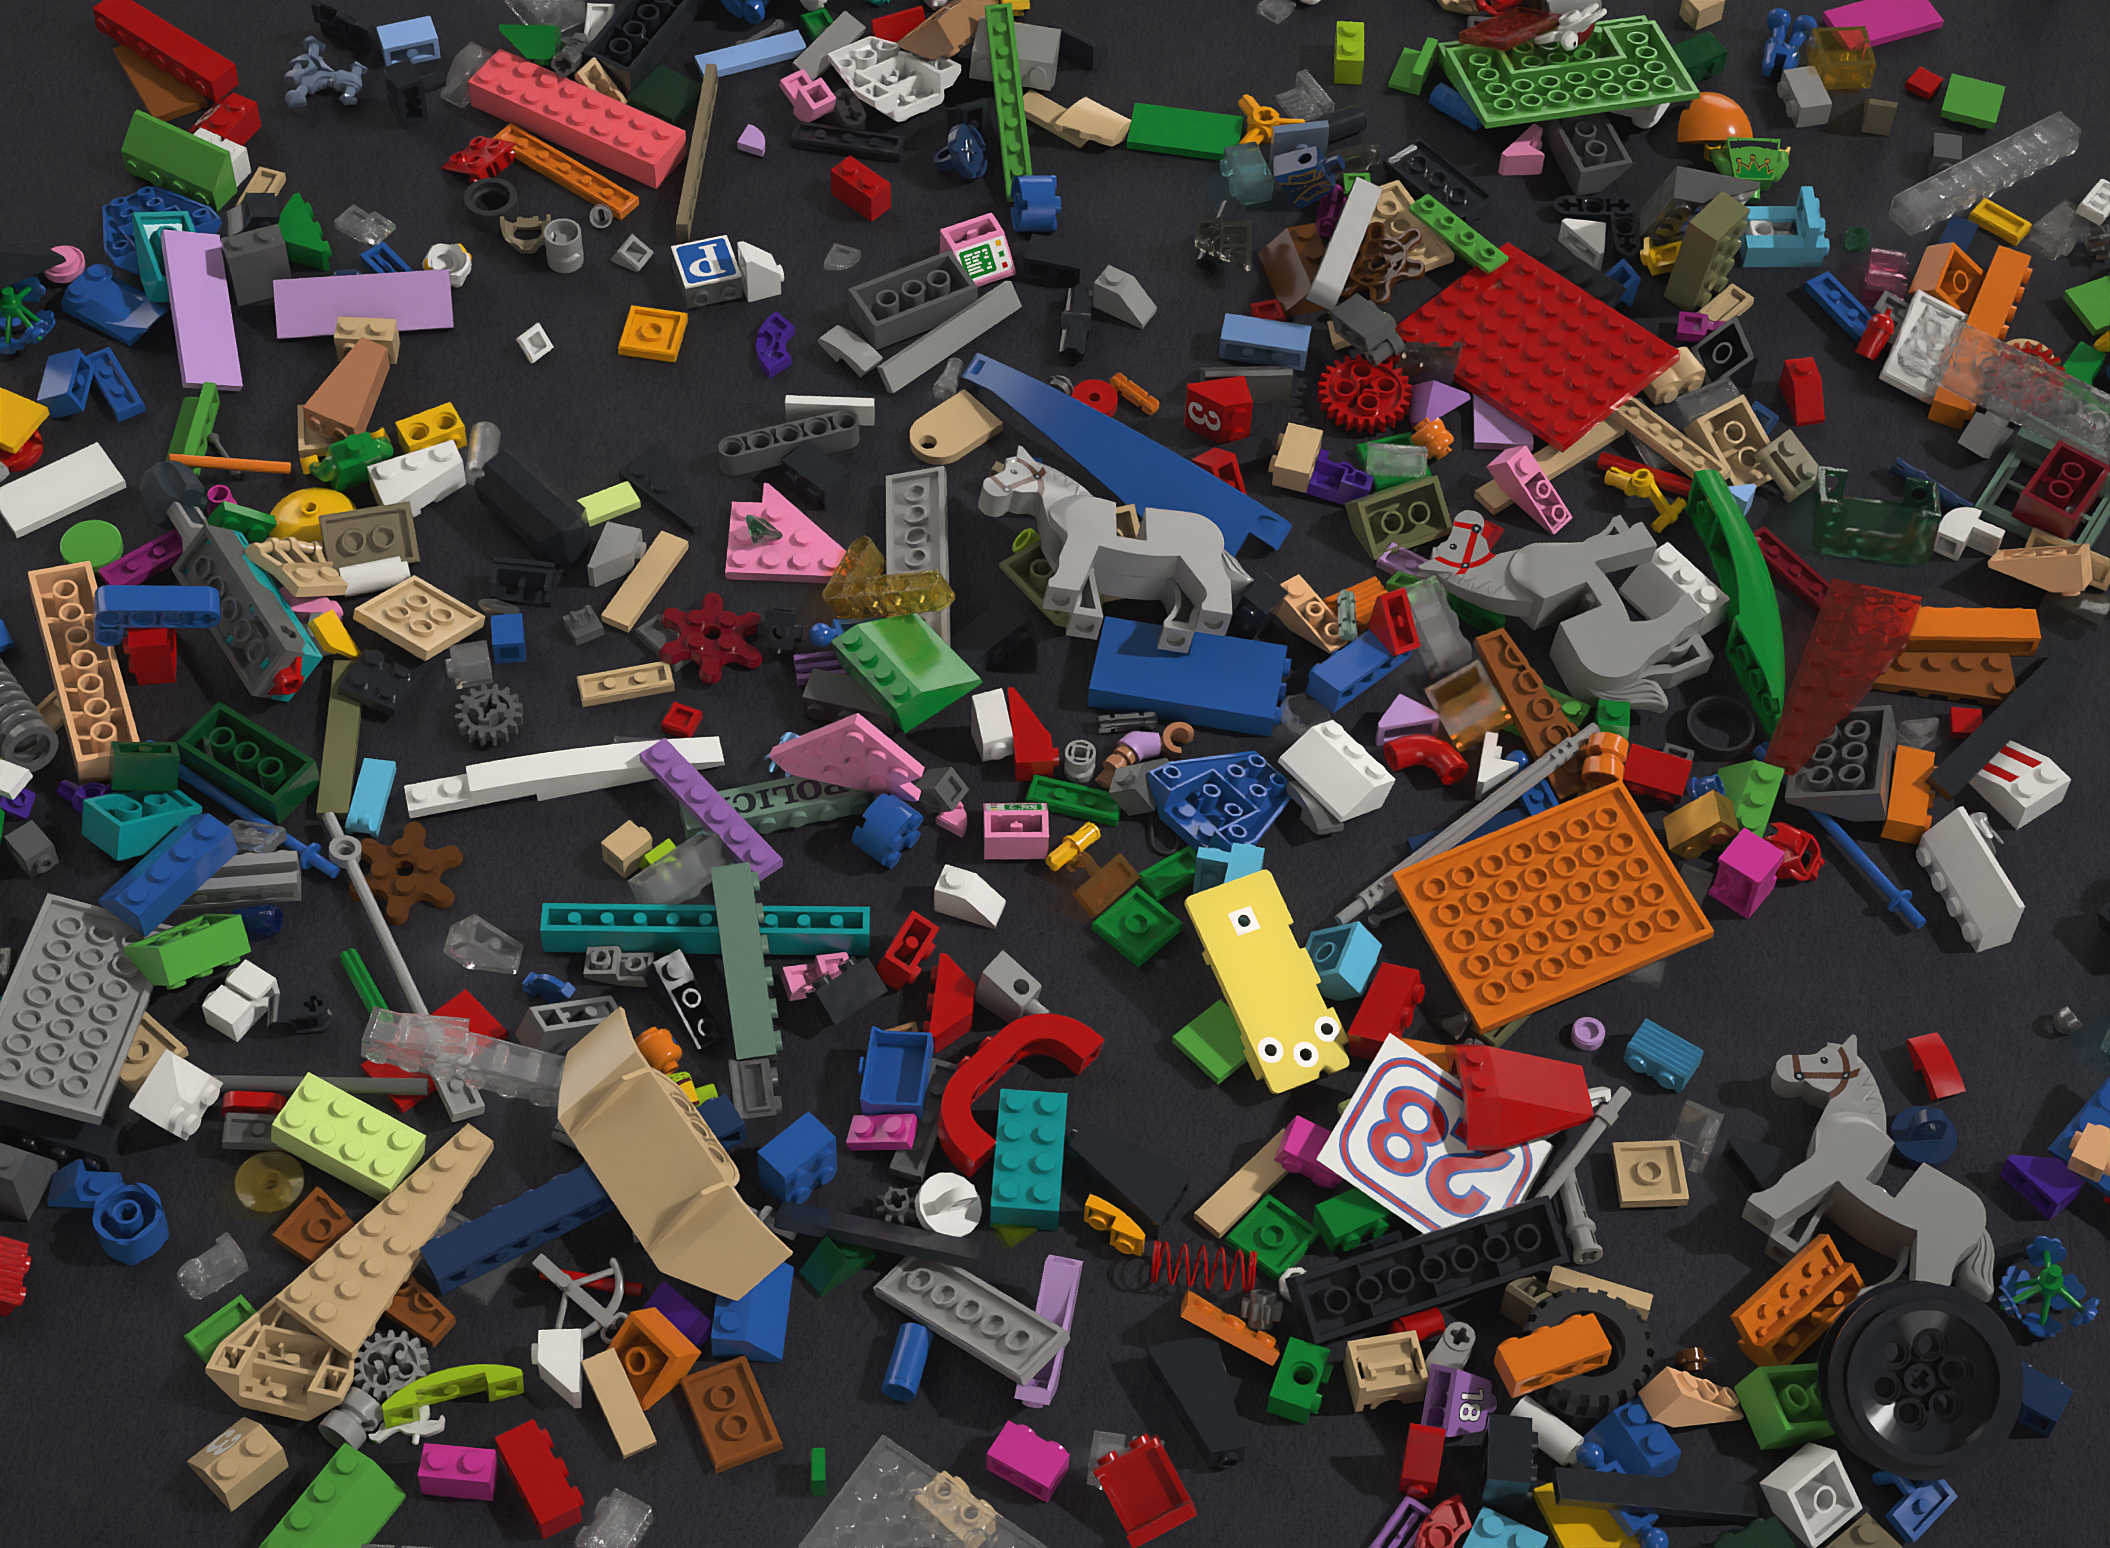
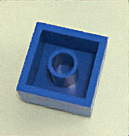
M809 1111L757 1151L760 1186L780 1206L783 1201L798 1204L804 1203L814 1189L821 1184L826 1185L837 1172L836 1137Z

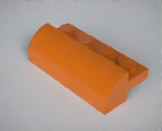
M1819 1234L1730 1316L1742 1337L1737 1344L1757 1366L1790 1365L1831 1326L1838 1314L1856 1298L1861 1289L1866 1288L1854 1264L1843 1261L1829 1234Z

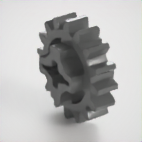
M482 684L481 690L478 692L474 688H470V696L461 695V704L455 705L456 715L454 716L460 735H467L468 742L470 743L479 739L480 746H484L486 741H491L493 746H497V739L500 738L508 742V734L517 735V726L523 725L522 703H519L518 695H511L510 688L508 687L500 691L498 684H494L492 689H487V686Z

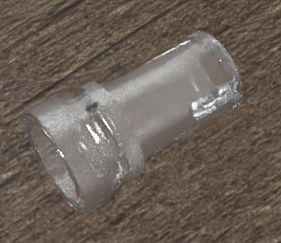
M950 358L943 374L939 376L933 386L934 395L941 400L946 401L957 392L958 381L965 370L964 362L958 358Z

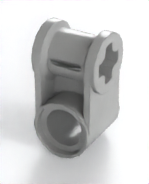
M1454 1322L1446 1328L1435 1349H1432L1425 1361L1428 1376L1431 1363L1463 1371L1465 1364L1470 1358L1475 1341V1332L1472 1327L1463 1322Z

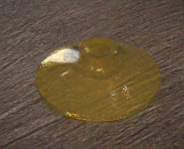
M267 1151L252 1156L243 1163L235 1178V1189L239 1200L249 1209L263 1213L276 1212L290 1206L299 1197L304 1186V1173L301 1165L292 1156L279 1151ZM270 1185L277 1186L274 1189L266 1190Z

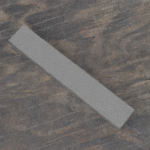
M1004 281L879 365L877 369L888 393H895L1021 308L1022 305L1012 282Z

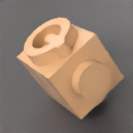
M2088 1122L2083 1133L2076 1131L2068 1149L2072 1150L2073 1153L2067 1168L2099 1183L2103 1174L2110 1177V1129L2103 1125H2093Z

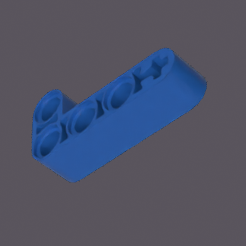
M106 585L99 587L94 593V640L101 646L110 647L122 642L124 628H212L221 621L219 591L213 587Z

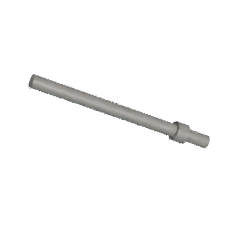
M1620 1086L1607 1105H1601L1594 1115L1596 1119L1535 1198L1548 1195L1551 1200L1606 1127L1610 1128L1619 1117L1618 1111L1631 1096V1092L1627 1088Z

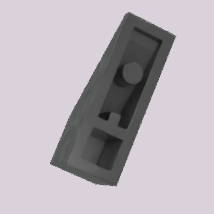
M609 995L529 1007L515 1035L530 1058L559 1054L575 1046L613 1013L618 1006L612 996Z

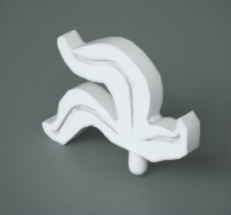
M429 1405L419 1408L420 1420L385 1429L383 1422L376 1433L369 1434V1439L373 1443L380 1444L393 1433L402 1432L407 1436H413L412 1444L417 1445L420 1437L427 1438L442 1432L445 1426V1418L441 1415L439 1420L428 1421L430 1408Z

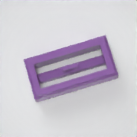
M835 650L793 655L798 686L807 685L811 673H802L812 672L813 668L850 676L844 669L832 670L843 668L839 663Z
M1406 1495L1369 1548H1382L1383 1543L1408 1508L1411 1507L1414 1509V1512L1388 1547L1398 1548L1419 1517L1424 1515L1426 1518L1431 1509ZM1420 1526L1404 1548H1414Z

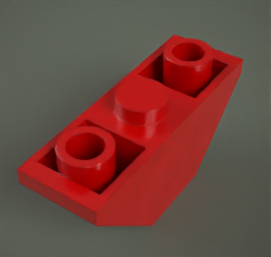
M940 953L938 966L932 965L931 985L936 986L935 993H928L927 1012L932 1013L931 1021H925L923 1028L924 1033H932L934 1042L933 1054L938 1053L972 1030L976 984L945 953Z

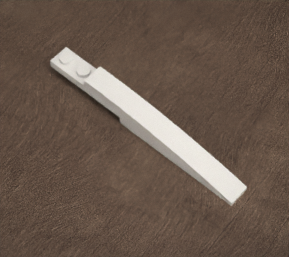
M719 736L667 739L696 770L725 765ZM660 740L554 751L466 766L467 774L405 785L410 818L534 794H537L538 801L655 779L656 777L640 762L639 754Z

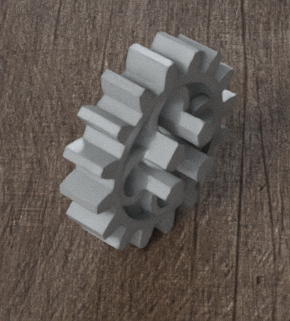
M389 1330L387 1338H382L379 1333H376V1342L370 1343L365 1340L363 1343L365 1352L358 1351L359 1355L355 1358L357 1362L354 1364L356 1387L361 1388L370 1396L373 1394L374 1399L378 1403L383 1398L389 1399L410 1383L427 1376L425 1372L430 1371L426 1348H420V1341L417 1337L409 1342L406 1331H403L400 1337H395L393 1330ZM394 1352H396L395 1358L397 1365H394L392 1359V1355ZM385 1370H388L390 1375V1381L388 1384H386L387 1375Z

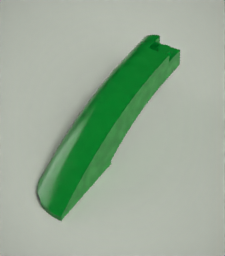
M1713 469L1695 471L1685 511L1710 556L1722 592L1730 598L1727 610L1729 637L1724 654L1773 747H1779L1784 717L1785 655L1782 624L1774 586L1757 540L1722 474Z

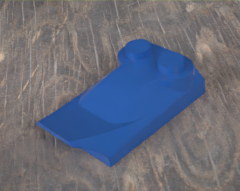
M95 264L88 267L66 288L61 301L63 312L130 347L168 311L167 305L161 302L149 303L146 293L115 277L112 269L105 264Z

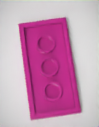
M1863 0L1824 11L1822 16L1823 21L1848 54L1942 28L1944 22L1929 0Z

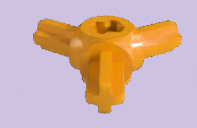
M1248 94L1243 95L1242 99L1238 101V105L1248 117L1247 134L1240 141L1238 148L1242 150L1244 155L1251 154L1259 144L1271 143L1273 126L1305 123V120L1279 118V113L1273 108L1260 107L1252 96Z

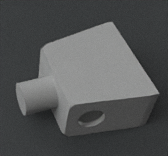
M1002 950L982 972L975 993V1001L1009 1024L1017 1019L1033 1014H1050V1010L1037 1001L1042 988L1041 984Z

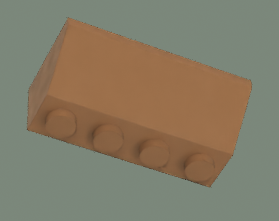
M952 0L899 40L897 44L899 48L932 60L943 55L948 59L958 53L960 48L970 43L971 39L976 36L980 17H985L984 6L995 5L996 3L994 0Z

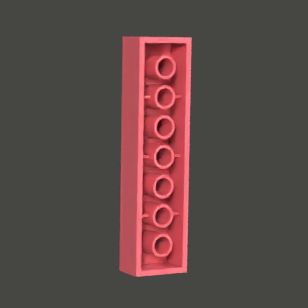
M501 48L468 81L471 106L652 188L657 189L687 156L685 130L566 77L557 76L556 73Z

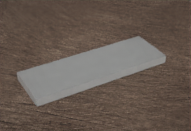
M906 1256L873 1287L877 1297L1023 1387L1070 1341L1068 1331L959 1266Z

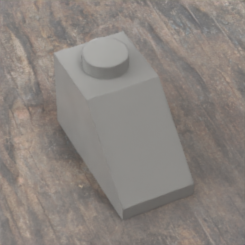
M1108 265L1094 282L1093 307L1138 328L1143 329L1157 311L1156 305L1134 276Z
M607 521L587 566L589 586L597 587L634 570L638 560H641L646 553V543L643 542L642 529Z

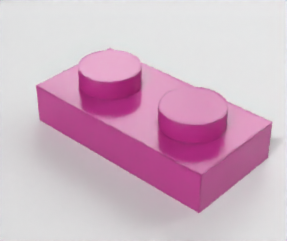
M915 1114L854 1115L846 1144L850 1151L912 1149L919 1120Z

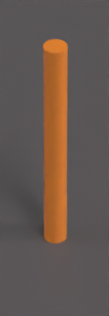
M169 454L168 461H178L187 467L278 474H290L291 471L290 462Z

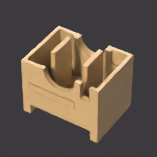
M1416 1330L1347 1342L1343 1368L1355 1412L1363 1411L1366 1404H1370V1409H1376L1379 1404L1389 1400H1400L1403 1404L1423 1401L1429 1376ZM1358 1366H1360V1371H1363V1379L1360 1377Z

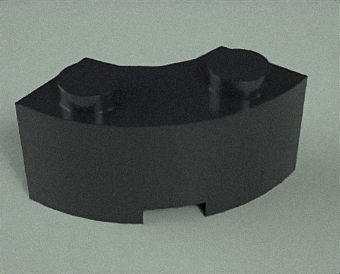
M246 193L243 201L235 208L226 212L216 213L222 221L216 234L220 235L221 242V238L278 224L280 213L275 193Z

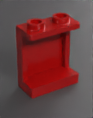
M1147 1433L1138 1436L1128 1442L1130 1449L1119 1455L1113 1450L1096 1460L1098 1466L1094 1467L1092 1471L1094 1476L1099 1479L1118 1515L1132 1548H1137L1197 1516V1509L1157 1434L1151 1438L1148 1437Z

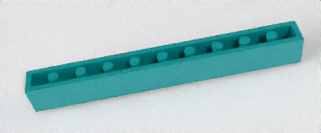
M542 904L540 933L543 952H587V947L619 946L622 953H673L680 949L682 953L722 954L716 905ZM763 906L765 922L759 923L760 935L767 934L769 954L825 955L847 952L848 955L869 956L870 907Z

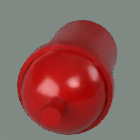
M1887 307L1884 314L1877 313L1867 320V326L1855 350L1857 354L1876 362L1888 339L1894 333V321L1890 317L1892 309Z
M1437 1307L1395 1318L1388 1325L1387 1335L1416 1330L1419 1343L1443 1334L1446 1327L1441 1312Z

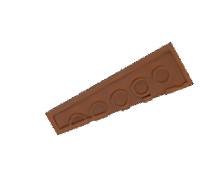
M317 1186L272 1236L274 1242L311 1266L356 1224L346 1216V1212ZM412 1275L406 1283H402L392 1298L393 1303L388 1311L385 1310L383 1312V1315L432 1348H435L456 1324L455 1316L426 1288L419 1285Z

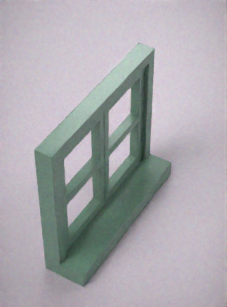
M2021 427L2013 447L1974 507L1975 509L1982 510L1980 518L2028 540L2033 527L2012 517L2011 512L1996 506L1995 503L2005 487L2021 494L2025 486L2010 480L2021 462L2038 470L2056 442ZM2110 474L2098 495L2102 501L2092 517L2085 514L2081 522L2087 525L2077 542L2070 539L2067 541L2074 544L2089 543L2091 550L2110 518Z

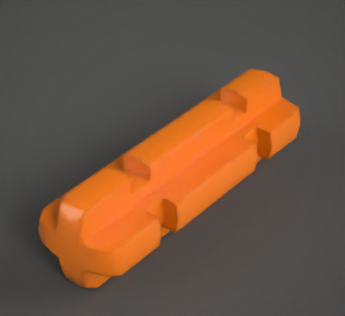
M1116 373L1115 376H1112L1110 385L1118 393L1122 392L1121 395L1138 408L1142 406L1141 410L1148 415H1153L1159 409V401L1151 395L1148 397V393L1131 380L1127 382L1128 378L1123 374Z

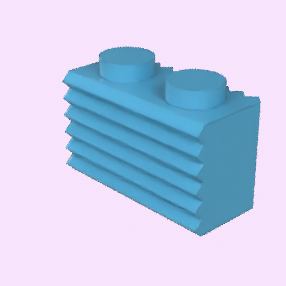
M1646 1018L1628 1043L1623 1060L1634 1071L1647 1073L1648 1076H1652L1662 1087L1681 1092L1699 1067L1704 1051Z

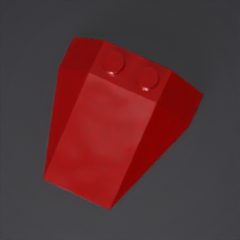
M1481 1044L1446 1045L1445 1051L1450 1074H1458L1465 1103L1462 1128L1467 1150L1503 1149L1594 1121V1111L1582 1066Z

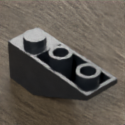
M680 949L651 963L640 971L656 1002L697 1051L726 1037Z

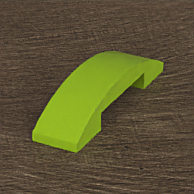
M477 1364L450 1368L420 1378L400 1389L382 1404L385 1429L420 1420L419 1408L485 1390L489 1402L524 1393L522 1371L511 1366Z

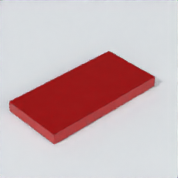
M466 989L430 1015L449 1057L461 1054L466 1066H469L508 1037L507 1030ZM419 1023L361 1064V1070L368 1078H428V1095L437 1089L428 1071L429 1063L436 1061ZM428 1095L385 1096L404 1113Z

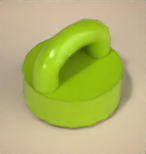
M1032 528L1025 529L1015 539L1012 546L1013 552L1018 553L1040 540V535Z

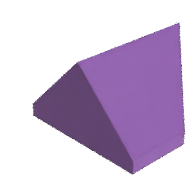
M1435 380L1412 385V400L1408 412L1410 424L1413 428L1427 417H1429L1430 421H1433L1435 418L1443 416L1470 400L1471 397L1469 393Z

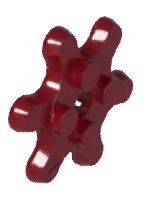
M708 593L701 602L702 610L696 609L685 613L677 608L670 607L663 612L661 624L665 628L675 630L678 635L676 640L665 643L660 649L659 657L664 663L676 664L682 660H692L698 664L700 668L699 678L706 684L719 682L722 677L721 668L727 663H739L749 669L758 668L762 664V655L759 649L745 642L749 635L758 633L759 621L762 620L758 613L748 612L744 615L736 616L733 612H724V602L717 593ZM713 631V634L719 638L710 640L705 638V635Z

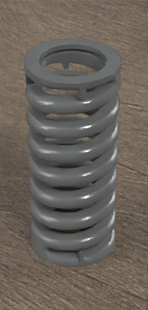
M0 658V756L5 761L34 772L43 768L53 759L58 750L59 740L57 734L45 721L43 715L31 702L29 696L24 692V689L19 685L16 678L10 673V670Z

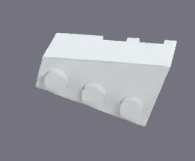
M453 440L367 466L371 491L378 506L410 501L413 518L420 514V509L432 501L437 503L466 485L463 460Z

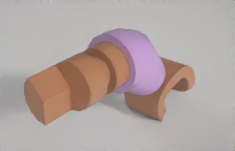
M1174 722L1166 727L1161 737L1156 732L1133 731L1126 734L1118 741L1117 748L1113 754L1103 762L1104 770L1095 781L1103 788L1110 789L1116 768L1137 764L1143 759L1158 757L1160 752L1170 762L1179 761L1182 755L1181 747L1173 745L1172 742H1181L1184 745L1191 742L1194 736L1193 728L1185 722Z

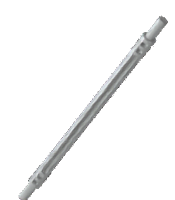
M1592 722L1572 738L1567 737L1359 893L1356 896L1357 900L1335 915L1336 922L1339 925H1345L1362 911L1372 909L1397 889L1392 881V873L1450 850L1579 752V748L1588 742L1591 734L1600 732L1599 727Z

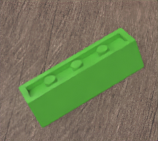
M204 382L199 398H184L166 461H168L169 454L205 456L209 443L208 435L212 433L220 405L216 383ZM188 467L199 478L201 468Z

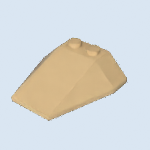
M275 1296L217 1346L205 1367V1373L240 1407L308 1422L342 1403L354 1380V1360L349 1359L279 1307Z

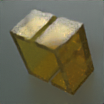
M1866 26L1812 28L1806 54L1809 65L1815 66L1825 89L1870 88L1877 64L1872 47H1869L1870 40Z

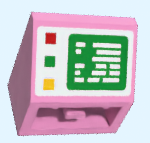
M992 213L940 229V254L951 250L977 287L1016 274L1005 233Z
M983 803L984 859H1045L1048 856L1049 820L1047 803Z

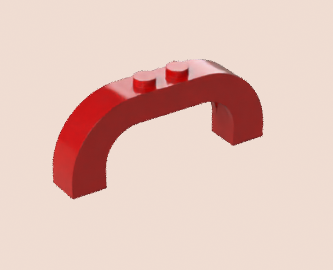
M1049 1013L1022 1017L1008 1024L994 1037H986L979 1045L978 1052L972 1058L966 1056L958 1064L955 1070L956 1073L949 1080L942 1097L937 1116V1131L941 1146L947 1157L968 1178L992 1157L997 1141L978 1126L971 1114L970 1106L1019 1060L1030 1055H1047L1062 1062L1078 1076L1099 1056L1105 1039L1078 1020Z

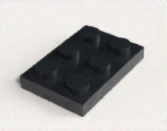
M376 633L338 686V694L395 717L438 654L424 661Z

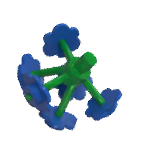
M35 275L13 284L14 288L18 291L17 295L14 294L12 287L2 289L0 328L5 331V337L0 338V353L14 354L16 350L24 349L23 343H38L55 325L54 313L51 310L46 312L40 310L34 315L22 306L21 301H31L36 304L46 294L45 287L39 283L40 280ZM22 322L27 328L25 334L19 340L11 338L12 327H17Z
M2038 1236L2034 1239L2033 1245H2029L2026 1248L2031 1265L2037 1267L2044 1265L2045 1269L2040 1273L2039 1277L2030 1279L2029 1273L2026 1270L2020 1271L2017 1266H2009L2005 1272L2006 1276H2003L2000 1280L2001 1285L1998 1287L2002 1296L1998 1297L1999 1308L2004 1310L2007 1316L2014 1314L2017 1320L2022 1319L2016 1306L2017 1303L2019 1305L2026 1304L2027 1298L2038 1292L2044 1296L2040 1315L2037 1313H2027L2025 1319L2022 1320V1325L2028 1328V1331L2034 1336L2040 1338L2054 1337L2056 1332L2062 1331V1324L2053 1321V1318L2048 1315L2050 1304L2057 1311L2064 1310L2066 1307L2076 1309L2074 1316L2069 1321L2074 1328L2081 1323L2086 1325L2093 1321L2098 1313L2095 1307L2099 1304L2100 1299L2091 1297L2086 1303L2081 1305L2078 1300L2085 1296V1287L2081 1283H2077L2078 1279L2074 1274H2068L2065 1277L2062 1274V1268L2056 1265V1261H2061L2067 1256L2066 1249L2061 1246V1241L2057 1238L2050 1240L2046 1236Z

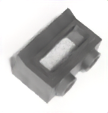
M769 1058L745 1061L729 1060L733 1104L745 1123L746 1133L777 1129V1116H783L781 1096H774L773 1088L779 1087L777 1067L770 1068Z

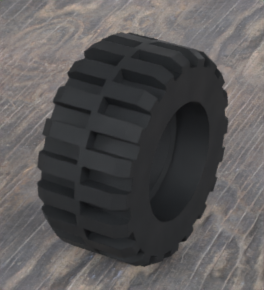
M1577 1287L1575 1293H1571L1570 1289L1558 1291L1556 1299L1553 1296L1546 1297L1541 1301L1540 1307H1534L1529 1314L1521 1338L1529 1336L1536 1329L1543 1326L1551 1328L1563 1324L1566 1319L1574 1315L1585 1316L1594 1313L1612 1347L1611 1356L1617 1368L1602 1376L1576 1375L1526 1393L1531 1398L1535 1397L1537 1403L1552 1412L1561 1421L1563 1419L1572 1421V1426L1582 1427L1583 1423H1590L1591 1427H1595L1611 1411L1640 1397L1638 1392L1647 1385L1654 1364V1342L1649 1340L1651 1332L1646 1323H1639L1641 1315L1635 1308L1630 1310L1626 1308L1625 1300L1618 1296L1616 1299L1607 1296L1608 1292L1598 1289L1597 1293L1589 1292L1587 1287Z

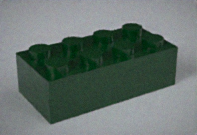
M218 702L176 743L182 765L277 825H280L320 784L317 764L314 759L221 702Z

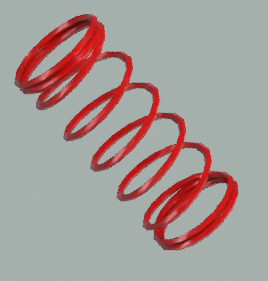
M1154 1241L1151 1284H1157L1158 1273L1166 1247L1167 1273L1170 1286L1175 1283L1183 1249H1185L1186 1280L1189 1288L1194 1283L1203 1250L1205 1285L1208 1290L1211 1288L1220 1253H1222L1225 1291L1228 1292L1230 1289L1239 1253L1241 1257L1243 1292L1249 1294L1251 1290H1254L1257 1262L1256 1250H1251L1249 1254L1247 1284H1245L1244 1255L1240 1248L1235 1254L1227 1285L1226 1257L1223 1247L1218 1249L1209 1282L1206 1248L1204 1245L1200 1247L1190 1281L1188 1247L1186 1243L1182 1244L1171 1280L1169 1244L1165 1241L1161 1248V1241Z

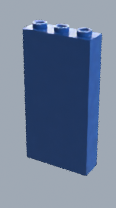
M1105 616L1089 686L1088 707L1121 713L1139 712V715H1143L1144 711H1155L1158 719L1267 737L1272 736L1274 725L1280 726L1282 707H1277L1278 701H1284L1287 683H1283L1282 678L1283 676L1289 677L1291 659L1286 658L1287 646L1194 632L1188 653L1157 649V641L1162 625Z

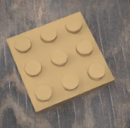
M413 575L355 608L353 619L389 639L392 643L411 652L416 657L426 661L484 627L486 616Z

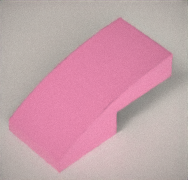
M847 952L817 955L812 964L783 967L780 976L789 1001L807 998L805 993L814 988L811 984L814 980L826 973L831 977L840 971L838 965L849 958Z

